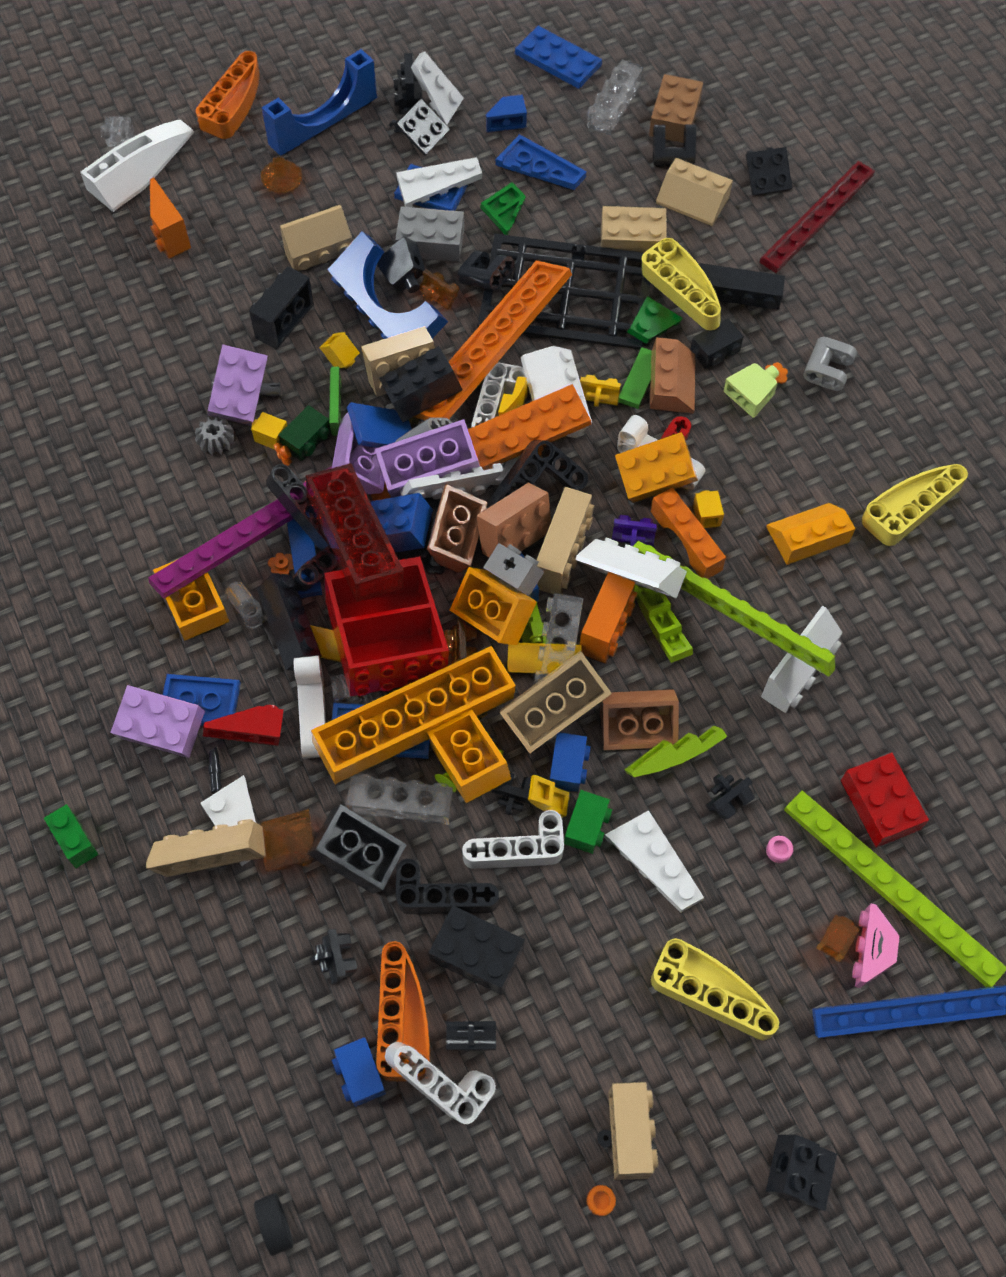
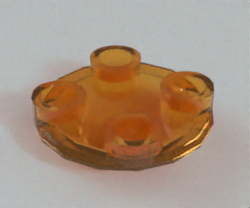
M281 156L274 157L273 162L267 164L261 171L263 185L276 193L293 191L302 181L301 167L285 160Z

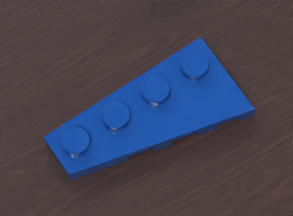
M520 134L495 159L496 166L575 190L586 178L585 170Z

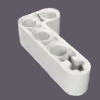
M498 362L484 378L472 427L499 415L498 411L503 394L512 395L517 377H526L523 367Z
M638 415L631 416L620 431L617 449L620 453L657 441V439L647 434L648 424L642 417ZM693 458L691 459L698 481L681 486L686 490H693L705 473L704 466Z
M319 656L294 658V673L298 689L302 758H319L320 756L312 743L311 730L326 723L322 665Z
M554 810L543 812L539 817L538 835L468 840L465 842L462 850L463 861L471 869L557 864L561 861L564 850L562 818ZM547 821H552L557 826L554 829H547L543 824ZM555 846L559 851L556 854H549L545 848ZM523 847H529L533 852L526 856L522 855L519 850ZM501 848L507 854L503 857H497L493 852ZM485 849H488V857L485 855ZM471 851H477V857H472Z
M392 1043L385 1051V1059L390 1067L449 1117L463 1124L472 1123L495 1092V1081L492 1077L482 1072H468L457 1086L419 1052L404 1043ZM401 1052L404 1058L411 1061L409 1064L401 1062L400 1057H398ZM425 1067L426 1075L422 1080L418 1081V1072ZM482 1079V1087L476 1092L475 1085L477 1081ZM445 1085L446 1092L439 1098L438 1091L441 1086ZM465 1102L466 1109L459 1115L458 1108Z

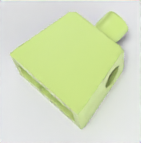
M753 363L728 377L723 392L754 418L774 396L777 387L775 379L779 376V371L772 365L764 370L758 364Z

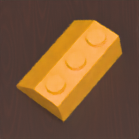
M831 503L781 519L766 526L786 565L850 542L855 531V527L846 511Z

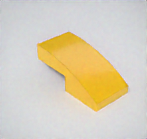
M518 376L513 394H503L498 411L499 416L524 404L529 391L527 377Z
M532 775L528 800L543 811L554 810L560 814L561 818L566 817L570 792L555 787V782Z

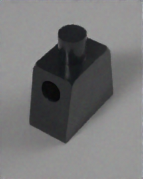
M403 236L381 256L377 266L393 286L402 290L407 289L409 293H415L420 289L417 279L425 273V267L417 243Z

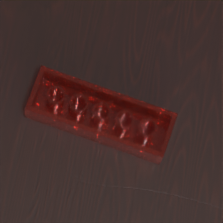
M349 463L305 475L308 499L356 602L403 589L404 570L352 464Z

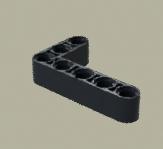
M533 440L527 445L488 500L486 509L510 495L513 483H516L517 489L528 482L534 485L544 470L563 486L572 489H583L588 483V474L551 442ZM540 445L543 446V454L541 456L538 455ZM557 459L560 460V467L558 470L555 469V462ZM527 464H529L530 472L526 475L524 472V468ZM574 473H576V475H577V480H576V482L573 484V483H572V476H573Z
M278 464L274 466L267 477V487L321 550V552L303 564L293 576L297 590L306 592L325 578L324 573L333 572L344 564L353 553L354 547L349 542V538L293 471L286 465ZM275 475L280 476L284 482L278 481ZM290 494L297 495L299 500L293 499ZM305 512L312 513L314 518H309ZM321 530L327 531L329 537L324 536L321 533ZM336 548L342 549L344 555L339 554ZM319 561L326 563L327 568L321 567ZM301 574L307 575L310 582L304 581Z

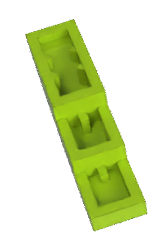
M635 584L634 591L637 592L636 601L670 662L673 663L693 655V648L682 633V625L672 612L671 603L665 594Z
M712 726L699 737L687 733L673 745L671 742L662 740L624 770L630 776L638 777L668 769L707 751L725 739L727 735L722 728Z

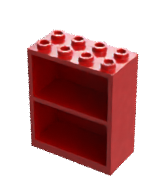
M420 557L324 573L326 605L350 697L356 695L364 696L372 692L390 691L393 688L403 687L448 666L449 649Z

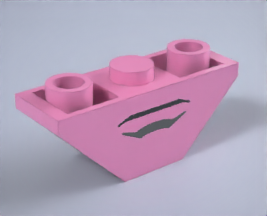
M870 904L865 911H861L859 926L863 927L862 936H858L856 942V952H859L858 962L854 963L852 977L856 978L855 987L857 988L863 987L897 962L900 936L876 904Z

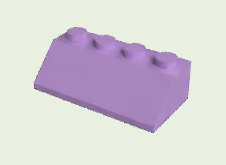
M348 412L340 420L329 485L347 495L381 493L384 489L385 480L375 449L377 448L358 445Z
M464 419L375 449L391 498L401 496L400 490L408 480L439 475V478H442L454 471H460L462 475L471 472L472 468L480 467Z

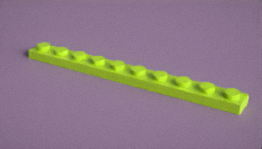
M640 541L633 546L639 549L638 553L645 555L646 551L659 555V560L665 562L667 558L672 559L670 556H664L657 552L651 545H645ZM679 566L687 571L681 585L682 590L829 677L835 671V656L831 651L812 643L808 637L800 636L793 632L787 625L776 622L767 613L759 612L751 607L748 602L732 596L726 589H720L713 585L709 579L696 575L690 568Z
M803 790L784 809L786 813L985 987H993L1004 974L1006 966Z

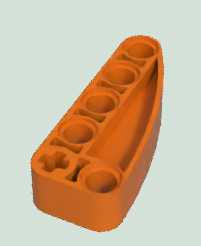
M242 52L197 106L196 115L202 131L221 139H228L235 134L253 104L259 84L260 71L257 55L254 52Z
M392 941L387 943L382 950L376 1065L380 1076L384 1080L407 1081L393 1068L391 1072H387L386 1068L383 1067L388 1064L385 1059V1051L391 1045L384 1042V1036L389 1032L397 1033L398 1040L396 1042H401L414 1048L430 1062L429 1028L425 1003L414 966L405 947L400 942ZM393 951H398L402 954L400 960L395 962L388 960V955ZM398 978L401 983L397 988L390 989L386 986L389 979ZM394 1004L400 1008L395 1016L385 1014V1010L389 1005ZM402 1052L399 1054L398 1057H400L401 1062L405 1064L411 1062L402 1056ZM425 1068L422 1072L418 1073V1081L425 1077Z

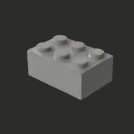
M413 207L400 208L395 242L405 236L417 243L422 259L460 262L464 235V212Z

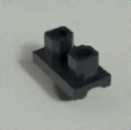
M510 772L511 780L492 789V793L509 798L499 797L498 800L499 805L506 806L505 814L511 815L513 809L523 810L524 804L515 800L532 804L528 800L531 778L524 777L521 788H516L512 786L515 775Z
M717 774L713 778L715 786L710 790L714 795L720 791L721 793L708 802L706 807L709 811L715 810L723 820L729 819L737 812L730 802L734 797H736L741 806L755 799L749 787L753 782L749 777H746L744 780L739 778L730 785L734 781L731 774L725 778Z
M336 929L328 930L327 935L322 937L323 944L316 946L317 954L312 956L310 961L312 965L320 966L321 973L329 971L331 984L333 985L340 983L343 978L355 974L357 965L354 958L342 959L341 951H347L351 948L350 934H337Z
M447 1021L446 1051H496V1021Z

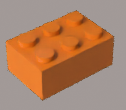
M608 572L581 632L580 645H582L581 652L584 656L605 664L609 656H614L618 647L617 641L619 636H623L627 625L626 620L628 616L631 617L635 607L634 602L637 592L634 589L636 582Z

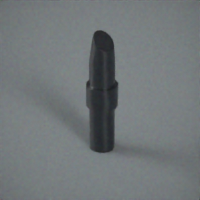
M217 746L209 751L208 774L210 775L211 793L213 794L221 790V765L219 764Z

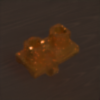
M423 271V280L419 289L424 293L423 299L427 302L435 300L447 310L450 309L453 300L458 296L459 286L454 283L449 285L445 283L443 275L439 272Z
M462 618L457 619V624L452 626L451 630L444 631L449 654H452V664L478 652L475 647H466V642L475 641L477 628L466 625L465 620Z

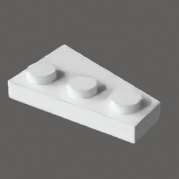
M424 51L419 54L411 69L422 90L427 92L431 100L429 104L432 110H436L439 118L447 125L464 98Z
M244 775L201 802L202 807L215 826L223 824L228 825V827L238 825V821L246 819L256 822ZM248 860V861H243V862H239V863H240L241 866H243L244 864H246V863L249 862L250 860Z

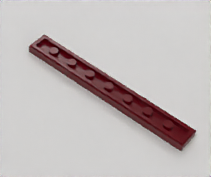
M857 161L760 258L759 263L777 274L874 176L875 170Z

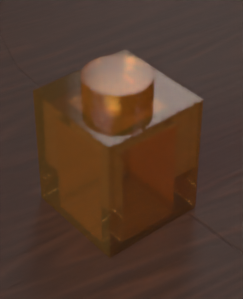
M835 915L816 948L840 962L850 948L859 928L854 926V922L850 919Z

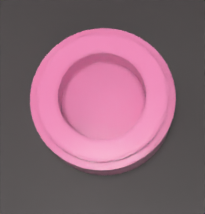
M784 836L771 838L766 846L767 856L776 863L788 861L793 853L791 841Z

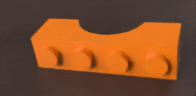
M672 487L653 497L650 512L663 529H671L680 538L687 551L689 563L698 576L708 579L721 572L726 556Z

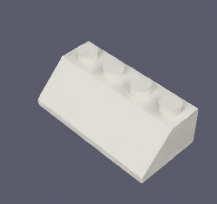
M551 346L520 357L532 401L573 384L590 417L571 350ZM589 426L567 436L577 438Z
M605 538V541L593 540L576 556L575 560L595 571L608 574V572L636 582V585L673 598H677L687 573L686 570L679 567L680 562L667 558L665 562L659 560L660 556L646 551L644 555L638 553L639 549L626 544L625 548L618 546L619 542L609 538Z
M822 606L800 636L808 637L812 643L821 648L828 649L834 655L842 644L839 639L843 632L828 609ZM787 653L770 675L761 697L784 713L790 707L795 709L803 697L800 693L804 688L806 690L810 689L816 680L813 675L818 670Z

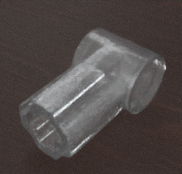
M235 581L230 584L224 593L242 618L244 625L249 629L261 627L265 617L259 602L253 598L242 581Z

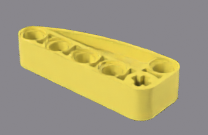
M664 238L642 255V274L649 282L702 328L711 331L720 326L721 307L716 292L702 268L678 242L672 238Z
M959 464L938 467L898 483L868 504L862 517V525L884 545L893 546L960 491L968 476L966 468Z
M671 939L666 943L651 977V983L655 990L759 1040H767L774 1035L779 1027L778 1017L758 993L736 973L707 953L683 940ZM672 948L677 949L682 957L674 959L670 957L668 950ZM663 973L669 975L665 983L660 981ZM684 984H691L694 986L696 994L687 995L683 991L682 986ZM709 996H716L719 998L721 1005L713 1007L709 1004L707 998ZM733 1008L743 1009L746 1015L745 1019L736 1018L733 1014ZM761 1019L768 1021L771 1030L763 1031L759 1027L758 1021Z

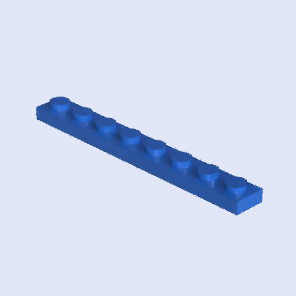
M1006 985L813 1008L815 1035L821 1038L1006 1015Z

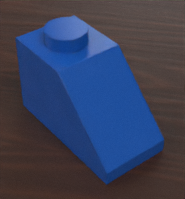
M523 95L502 97L486 114L487 132L526 128L527 111Z

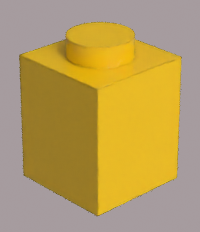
M345 332L334 333L319 347L333 367L339 366V368L346 369L355 363L354 358L360 354Z
M262 412L259 418L253 421L251 426L254 441L275 450L274 444L280 442L278 435L287 427V422Z
M705 490L695 493L693 510L700 524L704 528L721 526L724 512L719 492Z

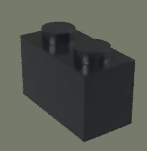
M726 319L720 323L717 329L705 330L694 336L690 350L706 369L712 365L719 364L730 355H736L741 350L744 336L729 319Z

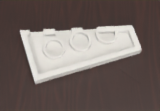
M477 157L396 172L405 207H413L412 204L418 201L423 203L430 200V197L433 195L448 193L450 188L455 186L460 188L482 179V171Z
M501 463L492 464V469L483 470L482 466L472 468L471 472L462 475L460 471H454L442 478H439V475L411 479L400 490V494L404 496L420 493L423 498L432 497L433 499H440L444 486L448 484L463 492L473 494V496H479L486 492V489L503 472Z
M649 811L605 834L604 838L610 844L612 843L625 859L631 861L639 869V872L645 878H648L680 913L704 899Z

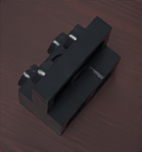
M404 53V62H401V69H397L398 78H394V91H398V93H394L395 106H399V114H401L405 107L411 108L420 99L423 100L422 88L411 69L413 65L412 53Z
M778 1135L765 1192L788 1201H796L819 1211H826L837 1153L819 1147L820 1144L798 1135Z

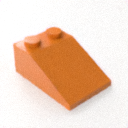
M151 178L150 216L153 225L150 227L157 238L155 243L160 252L164 251L170 259L190 249L191 245L184 219L155 178Z

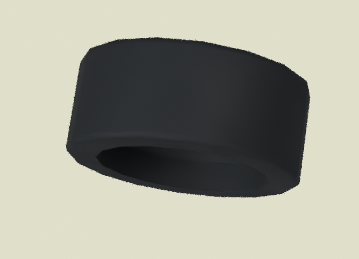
M277 1193L256 1200L254 1202L256 1218L269 1254L274 1256L293 1248L289 1224Z

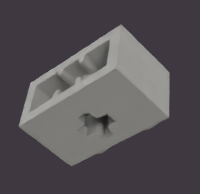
M498 543L483 568L530 596L545 571L537 567L539 562L531 556L526 555L523 558L520 556L522 551L510 544L506 548Z

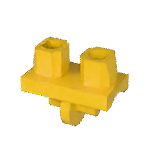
M588 374L586 377H581L580 383L585 400L593 401L596 407H599V403L618 404L621 383H618L617 379L598 380L594 375Z

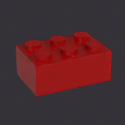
M893 753L848 769L841 779L876 848L921 830L929 821Z

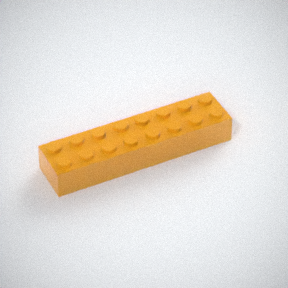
M490 646L312 729V743L333 782L337 784L428 740V731L470 709L478 716L513 699L516 685L493 647Z

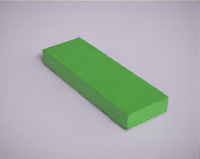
M641 347L619 395V403L639 409L651 381V350Z
M339 366L330 368L329 424L333 436L338 435L341 420V375Z

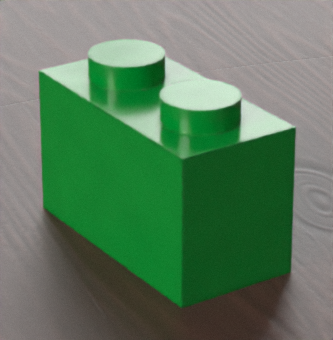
M580 790L565 834L564 844L592 854L595 846L601 847L605 832L601 831L603 823H609L613 810L608 808L610 799Z
M67 804L44 817L45 822L67 859L75 868L99 855L77 817Z

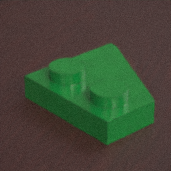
M512 182L481 202L480 208L504 235H508L525 202L526 196Z
M647 296L627 332L642 342L647 343L653 340L655 336L665 333L674 325H679L683 318Z

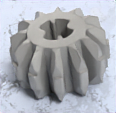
M217 416L214 420H211L208 417L206 423L200 422V428L195 429V440L204 453L209 451L212 456L215 452L222 455L223 449L230 450V444L234 443V431L226 419L220 420Z

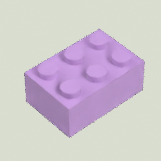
M222 344L208 407V416H218L220 419L252 426L266 367L267 355Z
M127 685L111 733L127 741L189 758L205 710L196 704Z

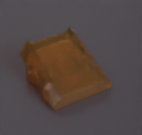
M309 809L260 822V825L263 827L266 854L264 864L266 871L283 870L286 866L295 863L299 866H306L312 863L314 858L307 855L315 840Z

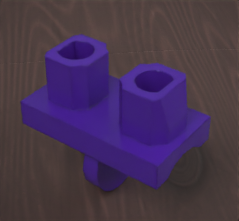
M619 515L618 519L614 520L612 540L630 543V546H634L638 541L645 545L653 546L657 524H654L651 518H643L638 522L631 521V518L627 515Z

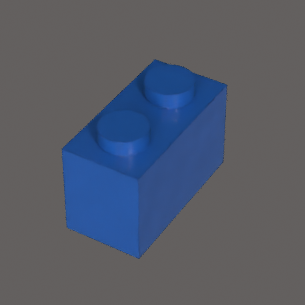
M557 733L550 773V781L555 782V787L562 790L579 792L580 784H585L587 769H582L583 760L589 761L591 746L586 745V736Z
M365 1037L334 1050L337 1058L332 1059L337 1075L343 1074L346 1084L342 1085L341 1088L347 1102L352 1100L354 1106L357 1107L386 1094Z

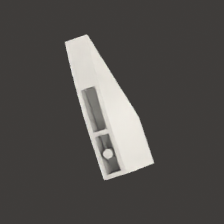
M179 119L149 129L130 138L81 171L86 190L114 212L146 189L150 184V179L155 178L194 134L193 129Z

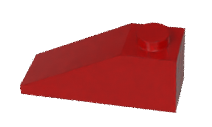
M274 705L257 706L204 723L203 736L278 746L284 709H279Z

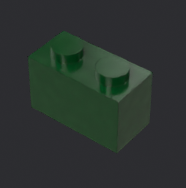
M308 405L278 435L280 443L283 446L286 445L291 455L302 462L307 456L313 454L315 448L322 441H325L330 436L329 419Z

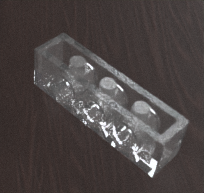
M622 59L619 65L613 68L611 77L605 81L602 92L596 95L594 105L590 106L587 110V128L606 135L611 134L642 83L644 67Z
M553 593V598L548 597L546 612H550L549 622H544L542 636L546 637L545 647L540 646L538 661H542L541 671L536 670L534 685L550 674L547 671V665L550 662L556 661L562 665L574 656L583 597ZM564 612L569 616L567 625L558 626L555 623V617L558 613ZM555 637L563 638L565 640L564 648L558 651L554 650L551 647L552 639Z
M360 774L358 777L351 776L346 805L348 809L360 815L449 825L453 803V788L444 783L426 785L418 780L400 782L392 777L374 779L370 775ZM375 791L382 793L377 799L369 797ZM399 794L407 796V799L403 802L394 800ZM424 797H429L433 800L428 805L420 803V800Z

